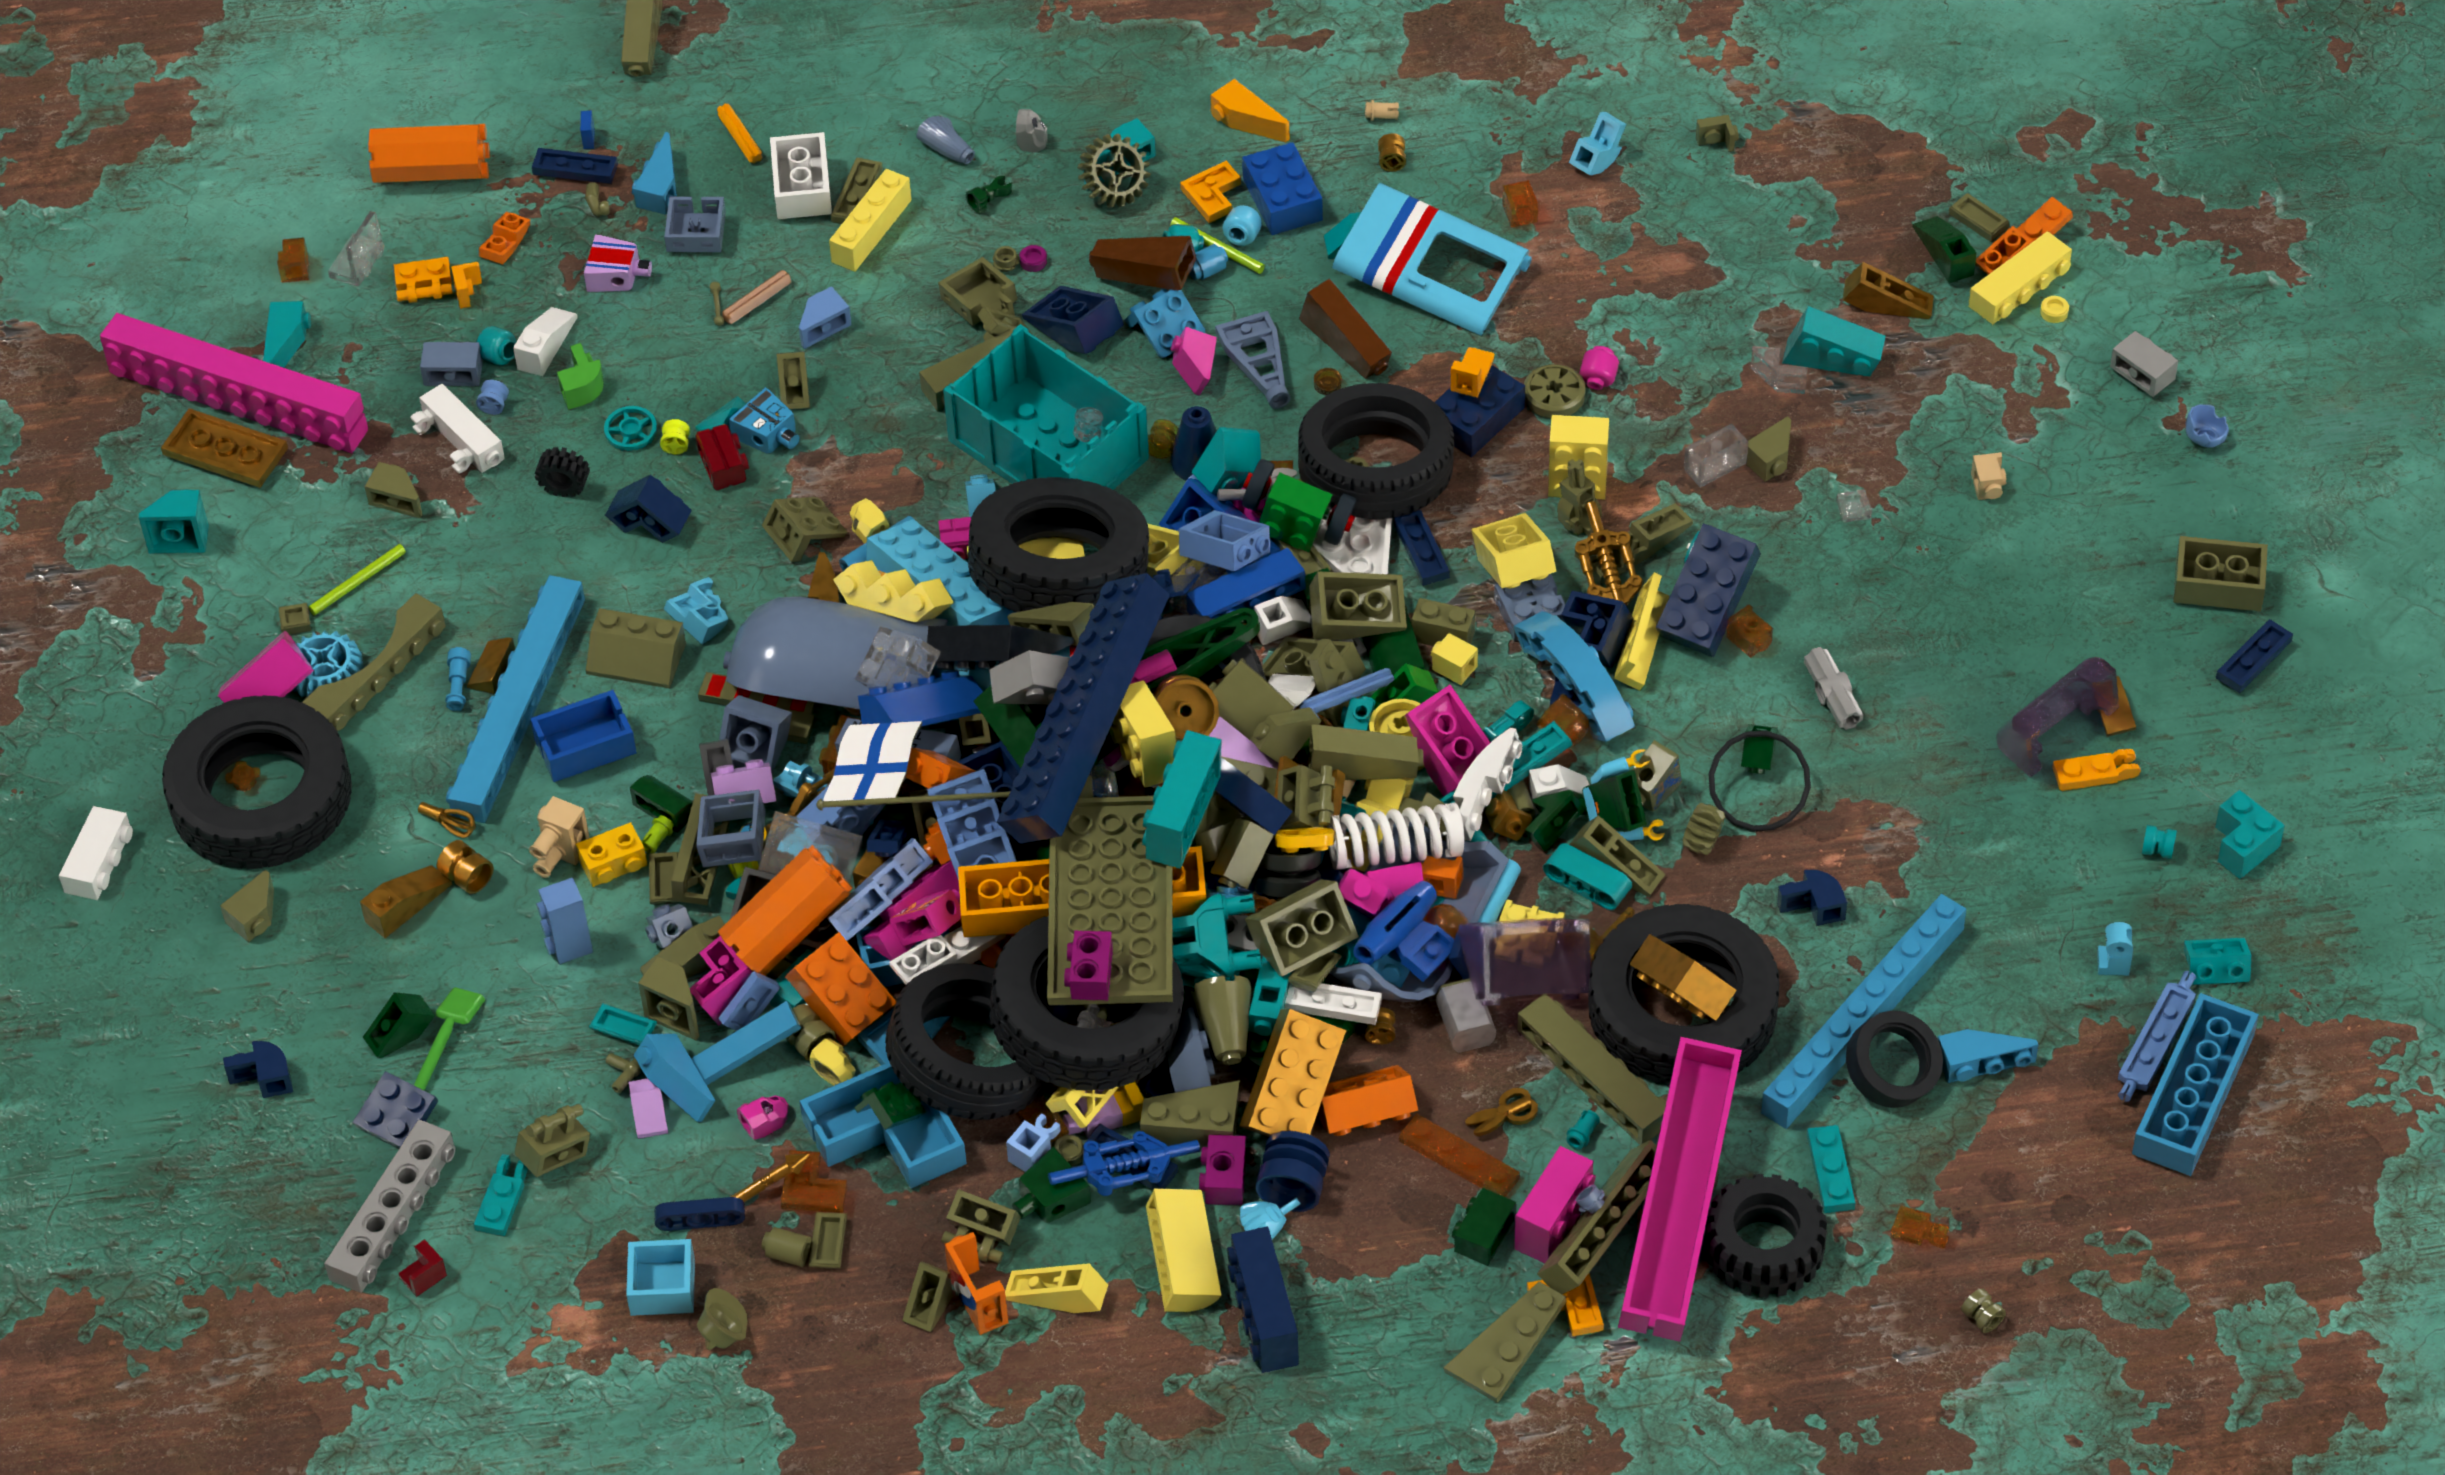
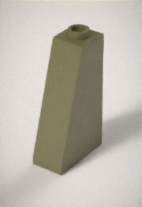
M627 0L621 57L625 74L634 77L652 74L663 4L662 0Z
M1311 725L1307 754L1308 768L1319 773L1321 766L1328 765L1333 770L1339 769L1345 774V780L1417 778L1418 766H1423V749L1417 747V737L1325 725Z

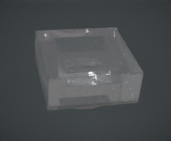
M1865 489L1837 494L1836 502L1843 523L1871 518L1872 510Z

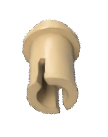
M1374 100L1366 102L1365 118H1370V121H1374V118L1398 120L1399 103L1374 102Z

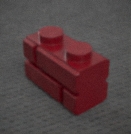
M726 424L713 427L712 430L706 429L695 434L697 449L713 488L717 491L727 488L729 485L734 486L744 483L746 480L745 470L749 469V464L745 453L739 454L738 449H741L737 433L731 434Z

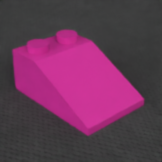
M1448 685L1405 715L1413 737H1417V747L1423 749V763L1428 775L1442 795L1446 796L1457 788L1469 766L1491 742L1451 685Z

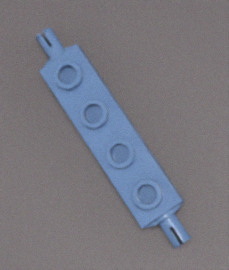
M2184 971L2178 984L2167 983L2119 1072L2118 1080L2125 1083L2118 1094L2122 1101L2125 1097V1102H2129L2135 1089L2148 1090L2195 1002L2196 994L2190 989L2193 981L2196 979L2194 973L2191 972L2189 976V971Z

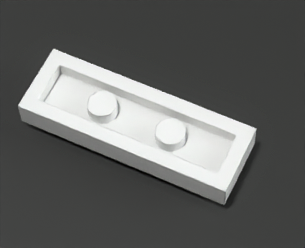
M1290 983L1285 1001V1009H1292L1299 1013L1376 1025L1382 993L1323 983L1320 984L1315 992L1295 987Z

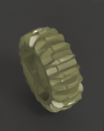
M1106 134L1103 136V139L1099 137L1094 139V145L1088 144L1085 147L1087 153L1080 155L1081 160L1085 163L1078 164L1077 168L1084 171L1083 174L1078 176V179L1086 181L1087 184L1083 185L1082 189L1087 190L1090 188L1089 198L1093 199L1098 196L1097 203L1099 205L1104 204L1105 201L1109 208L1114 207L1115 204L1119 208L1125 206L1126 202L1131 204L1135 202V197L1139 198L1143 195L1141 189H1145L1148 186L1144 179L1149 178L1151 173L1144 171V168L1148 167L1150 162L1142 161V157L1146 155V152H1137L1139 143L1130 146V137H1125L1122 140L1120 134H1115L1113 138L1110 134ZM1104 150H1110V156L1107 157L1106 163L1096 164L1099 155ZM1123 156L1128 160L1130 166L1124 162ZM1098 176L1103 178L1105 186L1100 182ZM1131 177L1128 188L1123 192H1118L1121 180Z

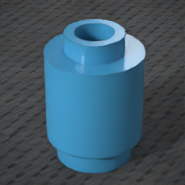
M1212 244L1196 252L1197 259L1189 274L1194 280L1199 278L1203 280L1226 269L1228 256L1224 248Z

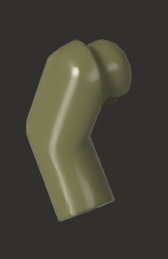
M593 182L587 184L585 199L593 215L597 217L609 215V202L599 201V185Z

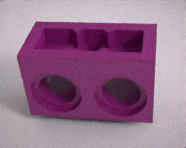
M1074 930L1073 943L1067 944V961H1071V968H1065L1064 985L1065 987H1070L1071 1000L1109 1001L1113 958L1112 932Z

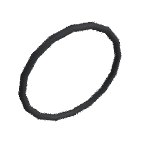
M1767 730L1744 732L1728 740L1714 756L1708 774L1710 796L1715 806L1725 813V818L1733 825L1750 831L1774 830L1791 822L1804 808L1811 789L1810 768L1801 750L1786 737ZM1766 736L1783 742L1796 753L1804 769L1805 788L1799 804L1788 817L1769 825H1751L1735 819L1723 808L1715 792L1714 774L1720 758L1731 745L1748 737Z

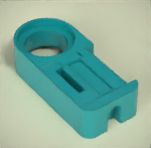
M1519 700L1509 707L1505 714L1492 725L1486 726L1483 732L1490 742L1509 728L1516 729L1518 734L1531 722L1534 716V709L1524 701Z

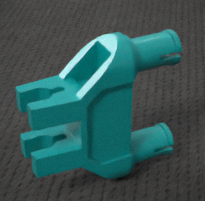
M1253 893L1228 898L1222 894H1215L1208 898L1193 915L1173 918V940L1196 938V942L1173 946V957L1178 967L1202 965L1219 976H1225V978L1235 975V971L1262 968L1260 949L1232 953V950H1229L1226 919L1233 915L1256 913Z

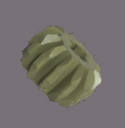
M1698 804L1690 817L1684 833L1683 845L1698 854L1708 855L1711 853L1721 833L1725 813L1713 805Z

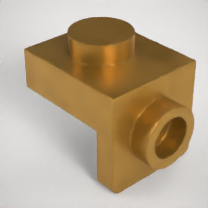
M1504 790L1502 794L1497 793L1495 798L1491 799L1485 810L1493 831L1515 841L1521 838L1526 831L1525 829L1533 821L1530 814L1517 809L1511 794Z

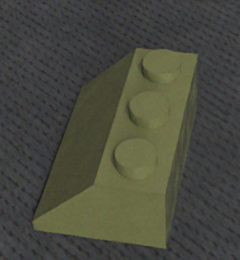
M599 608L590 633L586 674L670 689L686 646L683 622Z
M1321 879L1245 918L1255 946L1260 949L1262 955L1281 977L1359 937L1336 881Z

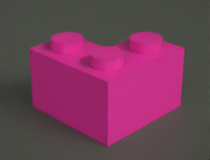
M721 936L699 953L712 970L689 988L691 994L718 1026L721 1024L719 1020L720 1015L753 972L740 960L732 946L729 947L723 941Z

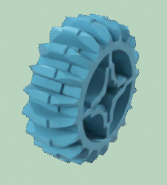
M324 630L321 635L313 632L310 638L302 636L301 643H296V645L314 671L298 684L293 691H298V694L303 698L309 696L318 686L337 682L364 668L363 657L355 641H350L347 634L340 636L337 631H334L331 635ZM342 660H345L343 666L341 667L340 662Z

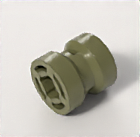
M1984 1288L1973 1292L1961 1307V1311L1968 1318H1973L1976 1321V1326L1983 1333L1994 1330L2006 1316V1311L2000 1304H1994L1991 1301V1295Z

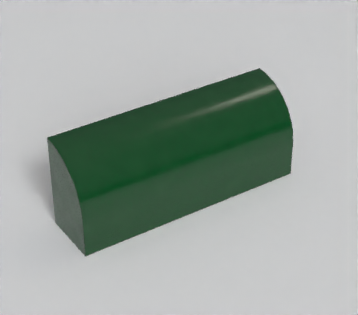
M1406 605V630L1362 637L1364 645L1368 650L1367 655L1373 673L1388 668L1391 670V674L1394 675L1405 663L1425 670Z

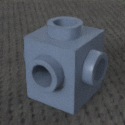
M669 904L655 908L652 910L653 915L646 917L649 926L645 927V930L652 944L656 943L657 946L665 948L693 927L685 906L677 904L670 907Z

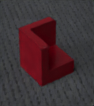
M425 1239L414 1246L418 1260L399 1272L401 1281L416 1297L447 1276L443 1259Z

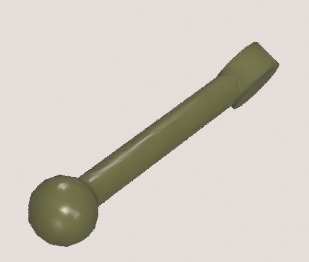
M712 282L710 284V291L714 296L716 313L714 323L717 326H721L725 322L724 317L721 316L719 300L721 285L718 282Z

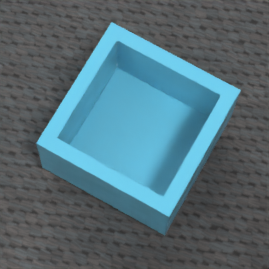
M691 1239L628 1242L626 1296L630 1315L694 1313L695 1256Z

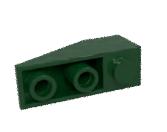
M1938 216L1913 224L1912 227L1948 283L1974 275L1977 253L1964 233Z

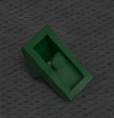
M1571 790L1534 798L1532 803L1540 814L1525 830L1537 848L1545 852L1585 809Z

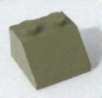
M657 956L638 982L644 1016L697 1041L700 1037L697 1019L684 968L673 960L667 961Z

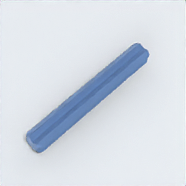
M1384 668L1305 699L1299 707L1300 709L1310 707L1318 713L1349 701L1351 698H1356L1387 686L1394 681V676L1391 674L1390 669Z

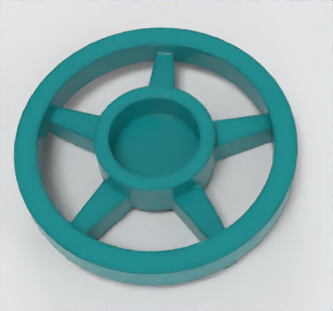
M625 406L615 410L607 417L604 424V433L607 441L615 448L621 449V451L638 450L652 443L657 433V423L654 415L647 409L639 406ZM627 413H639L646 416V418L639 420L636 417H629ZM623 414L624 419L621 420L619 426L610 427L612 421ZM651 422L652 430L647 436L642 432V428ZM610 434H621L623 437L622 443L613 439ZM638 438L642 440L637 443L628 444L632 439Z

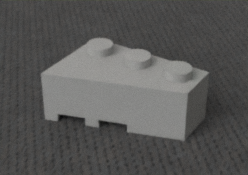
M1028 650L989 669L993 703L1049 705L1057 691V685L1068 667L1070 658Z

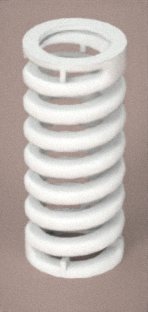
M1457 803L1438 804L1433 810L1428 806H1422L1417 812L1415 809L1407 807L1402 813L1396 809H1391L1387 812L1386 816L1379 810L1374 811L1370 817L1364 812L1358 813L1355 818L1349 814H1344L1340 818L1339 815H1331V824L1327 828L1335 830V843L1328 847L1332 866L1335 870L1352 868L1351 859L1347 860L1345 840H1349V836H1345L1347 828L1351 836L1353 863L1356 867L1363 866L1362 827H1364L1367 835L1369 862L1373 866L1378 865L1380 861L1377 839L1378 824L1383 834L1385 861L1388 864H1393L1395 861L1394 823L1398 830L1401 860L1409 862L1411 859V845L1408 833L1410 821L1414 829L1416 857L1420 861L1425 860L1427 857L1424 833L1425 819L1430 828L1432 856L1435 859L1442 857L1443 846L1441 836H1446V858L1461 857L1464 851V828L1459 806ZM1441 817L1446 827V832L1442 833L1440 832Z

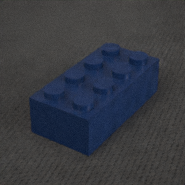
M1703 523L1657 623L1656 629L1660 636L1714 658L1761 555L1757 544Z
M1268 1226L1231 1234L1232 1247H1227L1230 1263L1228 1264V1273L1231 1283L1236 1285L1235 1298L1238 1309L1243 1310L1244 1317H1242L1245 1335H1250L1251 1343L1249 1347L1252 1361L1259 1362L1262 1373L1298 1366V1331Z

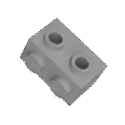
M2134 331L2113 348L2110 367L2154 397L2175 380L2178 360L2172 354L2165 352L2155 345L2149 338Z

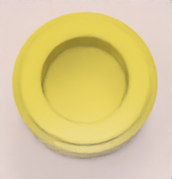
M2049 296L2042 301L2040 314L2047 322L2060 323L2068 317L2069 304L2064 298Z

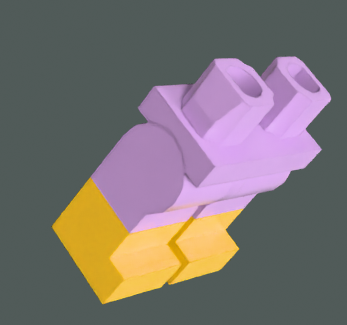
M1134 1081L1119 1087L1087 1127L1080 1128L1070 1114L1063 1115L1065 1128L1069 1135L1084 1131L1087 1138H1089L1099 1124L1112 1130L1141 1121L1144 1098ZM1095 1090V1094H1102L1104 1090ZM1080 1098L1075 1105L1084 1115L1087 1112V1098Z

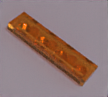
M1417 1113L1399 1134V1142L1481 1189L1485 1188L1506 1197L1520 1179L1519 1171Z

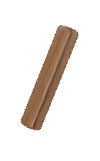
M785 270L779 271L724 309L722 315L728 324L735 323L791 283L790 275Z

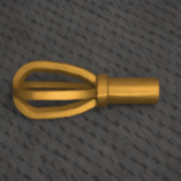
M421 802L418 807L419 813L435 819L456 836L468 837L476 829L475 819L469 812L459 809L438 808L425 802ZM448 814H458L467 817L469 821ZM451 825L456 826L458 828L466 829L467 832L463 833L453 828Z

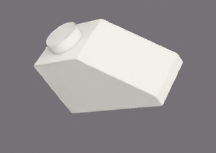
M1559 764L1529 770V794L1531 800L1565 790H1571L1577 799L1583 798L1582 789L1589 785L1586 776ZM1534 805V808H1535V811H1536V815H1537V814H1540L1539 811L1537 810V808H1536L1535 805Z

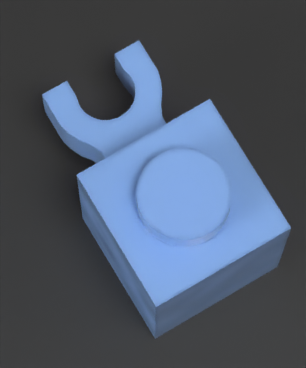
M1042 1113L1036 1119L1035 1126L1024 1120L1006 1142L1008 1162L1026 1172L1051 1149L1050 1140L1061 1132L1060 1124L1055 1122L1051 1128H1043L1047 1123V1119Z

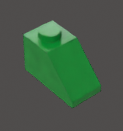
M1405 663L1393 675L1394 681L1387 686L1379 688L1370 698L1376 701V709L1380 704L1392 699H1409L1422 704L1439 691L1429 671Z

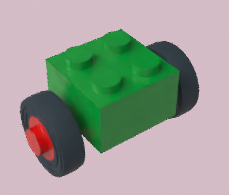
M1261 459L1254 472H1249L1243 488L1246 491L1242 500V506L1255 511L1261 500L1269 492L1259 523L1269 525L1271 538L1281 540L1294 548L1310 552L1323 520L1327 519V530L1324 540L1330 544L1338 545L1344 532H1349L1353 525L1355 516L1352 513L1357 499L1343 493L1338 504L1331 510L1328 506L1333 494L1279 472L1274 485L1271 486V476L1275 464Z

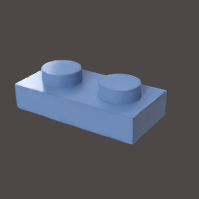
M753 971L720 1015L719 1020L724 1026L733 1030L741 1029L760 1016L780 989V986L775 980Z

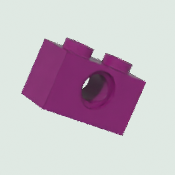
M1208 1135V1147H1202L1201 1165L1206 1166V1173H1200L1199 1190L1205 1192V1204L1243 1205L1246 1136Z

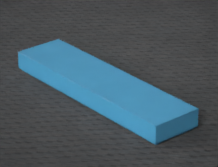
M785 1001L694 1056L691 1060L706 1085H709L801 1029V1026L791 1005Z

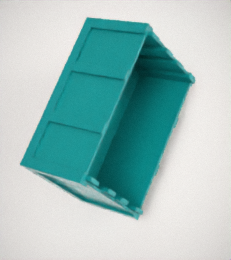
M1021 324L1013 330V333L1006 340L997 345L967 373L943 389L948 441L1011 484L1028 479L1062 477L1090 481L1114 490L1149 459L1146 406L1138 401L1130 400L1109 386L1108 381L1100 376L1097 378L1068 359L1064 352L1059 349H1053L1029 333V329Z

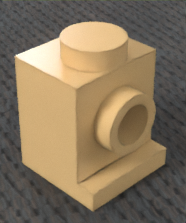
M2001 452L1973 456L1971 476L1978 500L2000 498L2003 494L2002 486L2006 485V473L2004 468H2001Z

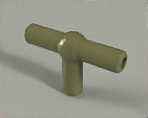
M613 1053L608 1054L606 1057V1064L623 1071L612 1084V1089L616 1093H621L629 1084L628 1082L641 1074L642 1069L635 1058L629 1061Z

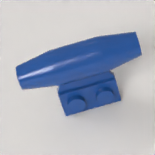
M1420 881L1397 895L1368 924L1353 949L1355 958L1360 963L1371 965L1395 949L1401 959L1400 963L1424 982L1450 955L1454 939L1437 924L1433 925L1423 921L1437 897L1435 888L1426 881Z

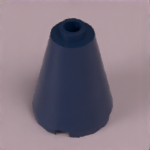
M1190 407L1183 413L1170 455L1174 473L1185 481L1193 475L1192 470L1217 432L1209 411L1203 407Z

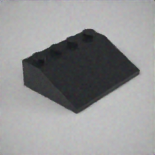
M1014 625L928 626L925 661L937 663L936 668L943 670H954L955 665H957L958 669L975 670V665H978L979 669L989 670L1028 650L1047 654L1055 653L1073 644L1074 637Z

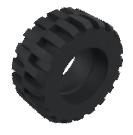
M1754 1174L1752 1179H1747L1745 1176L1737 1179L1736 1185L1733 1186L1730 1183L1722 1188L1721 1195H1716L1711 1202L1705 1230L1706 1257L1708 1263L1713 1265V1272L1720 1279L1725 1277L1726 1285L1732 1289H1735L1736 1286L1741 1288V1293L1750 1296L1752 1292L1764 1298H1768L1769 1294H1776V1297L1787 1295V1290L1791 1289L1795 1292L1803 1288L1804 1281L1806 1283L1810 1282L1816 1276V1270L1820 1269L1822 1265L1827 1234L1826 1215L1822 1213L1823 1207L1819 1200H1812L1813 1193L1806 1187L1799 1188V1183L1790 1178L1788 1181L1781 1179L1780 1175L1772 1174V1177ZM1770 1222L1785 1228L1794 1239L1780 1248L1760 1249L1746 1243L1737 1233L1749 1224Z

